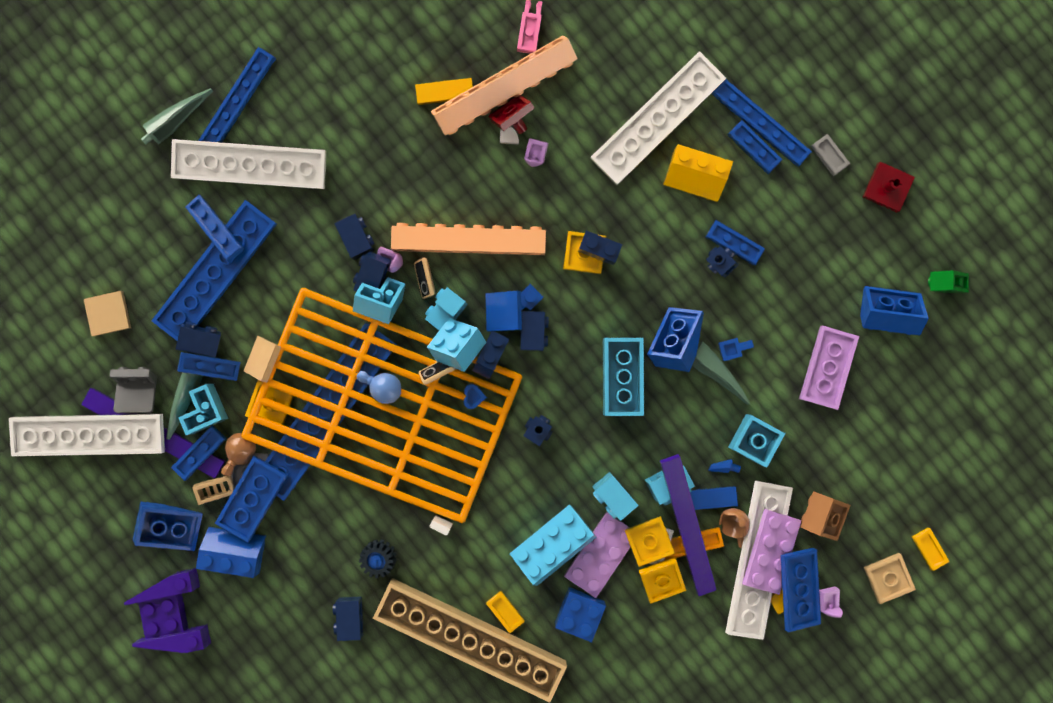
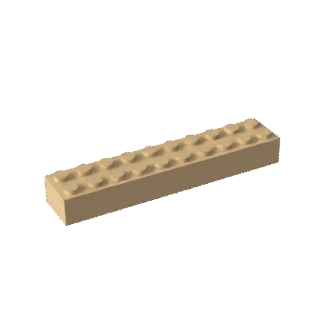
M393 578L373 619L547 702H551L567 668L566 660Z

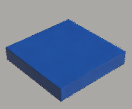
M521 291L485 293L486 331L522 330Z

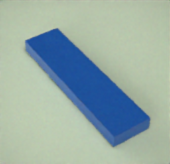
M198 195L185 207L227 261L231 262L244 250L203 196Z

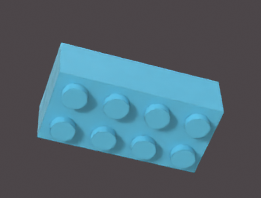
M603 338L604 416H644L643 338Z
M569 504L513 550L510 555L532 585L538 586L597 536L574 507Z

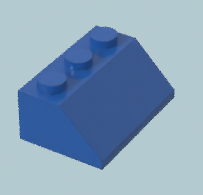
M864 286L860 313L863 328L908 335H921L929 319L921 293Z
M208 527L199 548L196 569L254 578L260 574L266 536L254 534L251 541L247 543L225 529Z

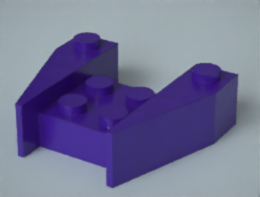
M196 568L178 571L124 602V605L138 603L145 637L134 642L132 647L188 653L203 650L211 644L207 624L188 627L182 593L192 592L200 587Z

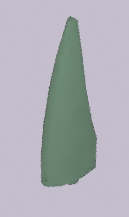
M210 88L190 96L165 109L142 126L147 132L141 138L143 143L146 145L154 139L159 145L167 139L213 90Z
M703 341L698 344L697 355L692 366L749 405L750 402L725 364Z
M182 372L171 408L166 439L170 440L180 423L178 417L185 414L192 401L189 391L200 386L203 378L202 375Z

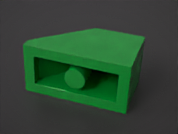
M954 270L930 272L928 279L930 291L969 293V274Z

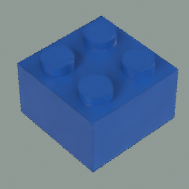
M568 587L555 621V628L592 642L606 608L605 601Z

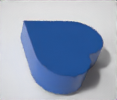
M468 384L464 389V394L466 395L464 405L468 409L476 408L487 398L475 384Z

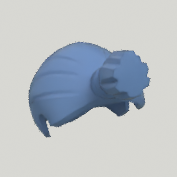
M360 371L357 374V380L369 385L370 394L377 402L389 404L395 402L400 397L401 383L394 375L381 373L372 377L365 371Z

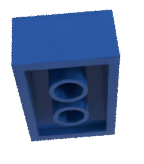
M668 308L647 353L655 367L690 371L697 355L704 315L703 311Z
M140 502L133 535L134 545L195 551L203 513L160 503Z

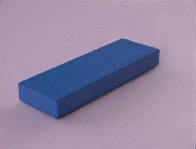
M743 120L728 133V136L767 174L783 160Z
M717 220L714 221L705 236L725 249L728 247L735 255L754 266L765 250L762 246Z
M181 352L177 371L237 381L241 362Z
M211 426L171 468L184 481L188 480L227 438L217 428Z
M735 486L697 489L690 492L695 510L738 506Z

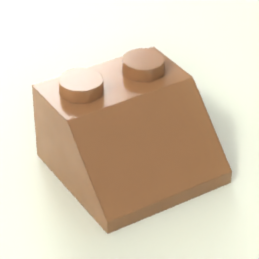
M813 491L808 499L807 510L802 516L800 528L838 541L851 505Z

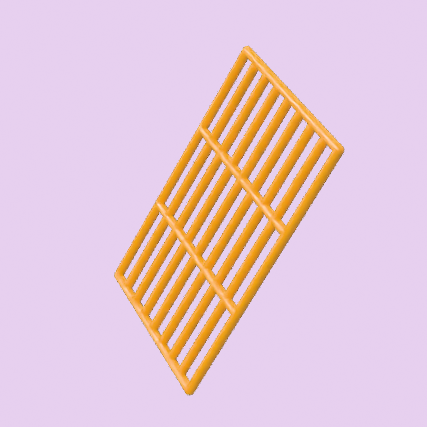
M301 288L278 345L281 346L268 382H262L241 437L247 441L451 520L464 523L522 380V375L496 365L494 372L514 379L510 390L458 369L448 373L506 397L503 408L487 401H482L478 405V407L499 414L496 425L432 401L435 390L463 401L466 397L464 392L439 383L440 378L425 385L428 386L424 397L401 388V397L421 404L417 415L390 404L377 402L372 397L352 390L364 361L420 384H423L420 375L368 355L367 352L371 343L427 366L437 362L375 337L374 334L377 327L381 326L426 345H429L432 338L392 322L386 324L353 312L352 306L309 289ZM305 297L371 322L367 333L302 308ZM298 315L364 340L360 351L295 326ZM294 333L355 357L356 361L353 368H348L288 344L290 334ZM287 351L348 375L349 378L346 386H341L280 362L283 352ZM477 356L472 361V363L476 364V361L478 359ZM276 369L341 393L338 405L273 380ZM269 386L335 412L331 423L266 398ZM349 397L414 422L410 433L345 408ZM265 405L326 429L327 433L324 440L259 416L261 406ZM428 407L492 432L489 443L425 419ZM344 415L407 440L403 451L338 426L341 416ZM254 423L319 447L320 450L317 458L251 434ZM421 425L485 450L482 460H477L417 436ZM337 433L400 458L396 469L331 444L334 434ZM413 444H418L477 467L478 470L475 478L473 479L410 454ZM327 451L391 475L392 479L389 486L323 462ZM406 462L414 463L470 485L471 488L468 495L464 496L403 472ZM399 479L463 503L461 513L452 512L396 490Z

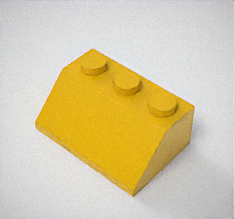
M678 144L674 149L663 185L718 202L728 180L733 161Z

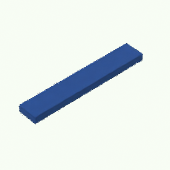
M260 47L256 49L198 141L223 142L276 58Z
M727 79L712 92L716 99L797 167L812 152Z

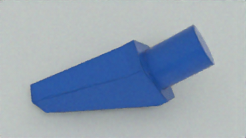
M732 459L711 464L708 471L723 473L733 471L739 473L741 466L733 464Z

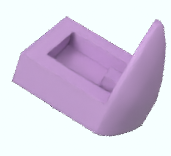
M529 138L524 157L525 162L531 167L542 165L549 143Z
M379 247L377 254L391 259L389 272L394 273L402 267L403 259L400 253Z
M834 586L819 590L820 611L827 616L841 618L843 612L839 607L840 589Z

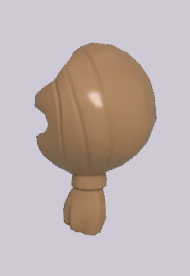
M242 433L231 435L226 442L225 451L228 461L221 471L225 476H231L236 465L248 464L256 452V444L241 437Z
M727 509L721 514L719 525L722 524V532L725 535L737 538L738 547L742 548L743 539L749 530V518L740 509Z

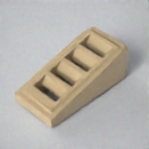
M223 476L196 483L192 489L198 505L230 496L235 486L231 476ZM225 481H227L230 489L228 491H226L223 483ZM216 484H220L222 492L219 493ZM209 486L213 487L215 494L211 493ZM203 488L206 489L208 496H204Z

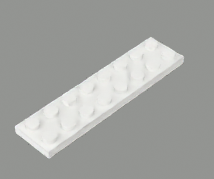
M699 51L590 159L618 185L726 77Z
M172 139L171 178L325 189L327 151Z
M163 414L9 418L11 456L156 454L165 452Z
M755 480L748 514L750 521L749 530L743 539L725 631L728 635L764 639L772 593L746 586L742 582L764 509L788 516L792 487Z

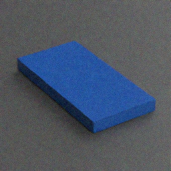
M253 456L215 524L249 543L288 474Z
M809 548L780 555L785 630L793 632L820 625L821 612L817 549Z

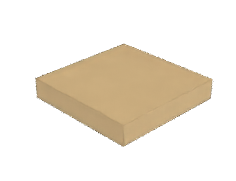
M123 291L84 299L91 336L95 337L131 328Z
M257 336L244 372L267 383L281 346Z
M900 553L864 567L879 604L916 590Z

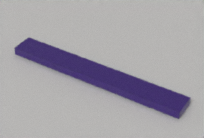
M94 388L89 389L81 404L98 415L140 414L114 412V399ZM164 427L165 451L180 459L194 443L176 433H173L170 440L166 439L168 429ZM212 454L198 470L213 478H217L226 461Z
M677 454L660 460L696 593L698 596H702L716 591L681 457Z

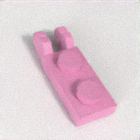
M526 0L525 10L522 14L517 52L531 54L537 49L542 17V1H538L536 14L529 13L531 0Z

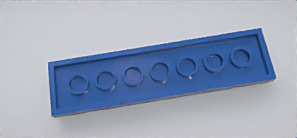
M245 200L225 225L244 250L229 262L212 242L151 321L176 341L178 340L181 323L192 322L199 326L276 227L277 223Z

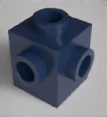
M721 246L713 248L706 259L710 263L708 265L709 269L714 274L718 272L724 278L739 265L733 259L735 254L728 247L726 249Z
M543 415L540 417L535 416L534 419L530 417L524 426L527 430L523 436L540 446L543 440L548 441L553 433L550 430L552 428L549 424L550 420ZM541 426L542 431L536 432L535 428Z

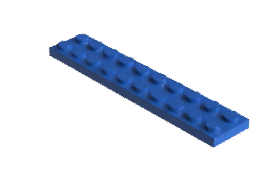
M365 323L360 331L367 333L370 325ZM376 330L374 334L375 337L397 345L392 340L383 335L381 332ZM355 337L348 347L360 351L364 340ZM371 343L367 354L386 361L392 354V351ZM343 353L337 363L352 369L356 358ZM364 361L360 371H365L369 376L375 377L381 368ZM331 369L325 379L345 387L349 376ZM356 379L352 390L363 394L368 384ZM319 386L313 395L338 405L342 394ZM349 397L345 408L351 410L358 400ZM310 402L302 410L304 413L330 423L335 413ZM341 416L338 426L342 423L346 416ZM298 418L289 427L320 440H324L327 433L326 429ZM286 434L278 443L313 458L317 457L320 450L317 446ZM272 451L265 461L288 474L276 495L283 501L287 499L311 466L276 451Z

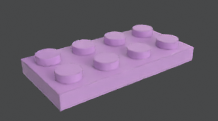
M823 325L820 326L799 399L835 410L839 409L859 336Z
M764 509L742 584L780 595L782 588L780 555L793 551L801 520Z
M606 512L593 531L597 537L578 553L564 574V577L597 598L631 547L625 533V529L630 527L617 518L613 519Z

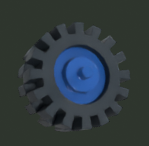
M377 539L373 542L371 541L362 550L359 563H362L360 565L361 569L366 568L364 570L365 574L369 571L370 577L375 574V578H379L380 575L384 577L392 570L397 561V558H395L397 553L393 552L395 549L393 546L389 547V542L384 544V540L378 542Z

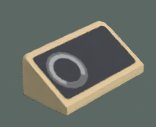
M421 258L414 263L422 299L435 297L436 291L427 258Z
M436 362L419 371V375L423 384L427 385L456 369Z

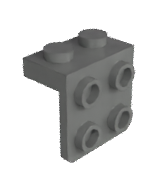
M119 367L118 370H110V378L117 383L114 412L152 413L154 410L157 376L146 367H138L137 369Z

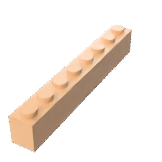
M561 36L437 107L431 113L444 135L454 134L462 125L473 123L476 117L487 115L495 106L499 107L506 104L509 98L520 96L524 93L525 89L539 85L542 79L546 77L551 78L557 74L556 71L572 66L573 62L577 60V56L569 39Z
M397 223V226H392L391 249L393 251L545 255L546 230H542V227H530V230H526L522 226H511V229H504V226L495 225L490 229L485 228L484 225H473V228H465L466 225L456 224L453 228L446 227V224H435V227H427V224L417 223L416 226H408V223Z

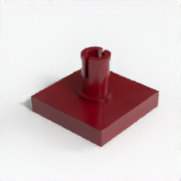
M520 95L510 99L488 117L502 131L507 130L513 125L517 133L522 134L528 129L522 117L532 111L534 106L529 100Z
M880 161L876 165L863 198L898 213L915 177Z

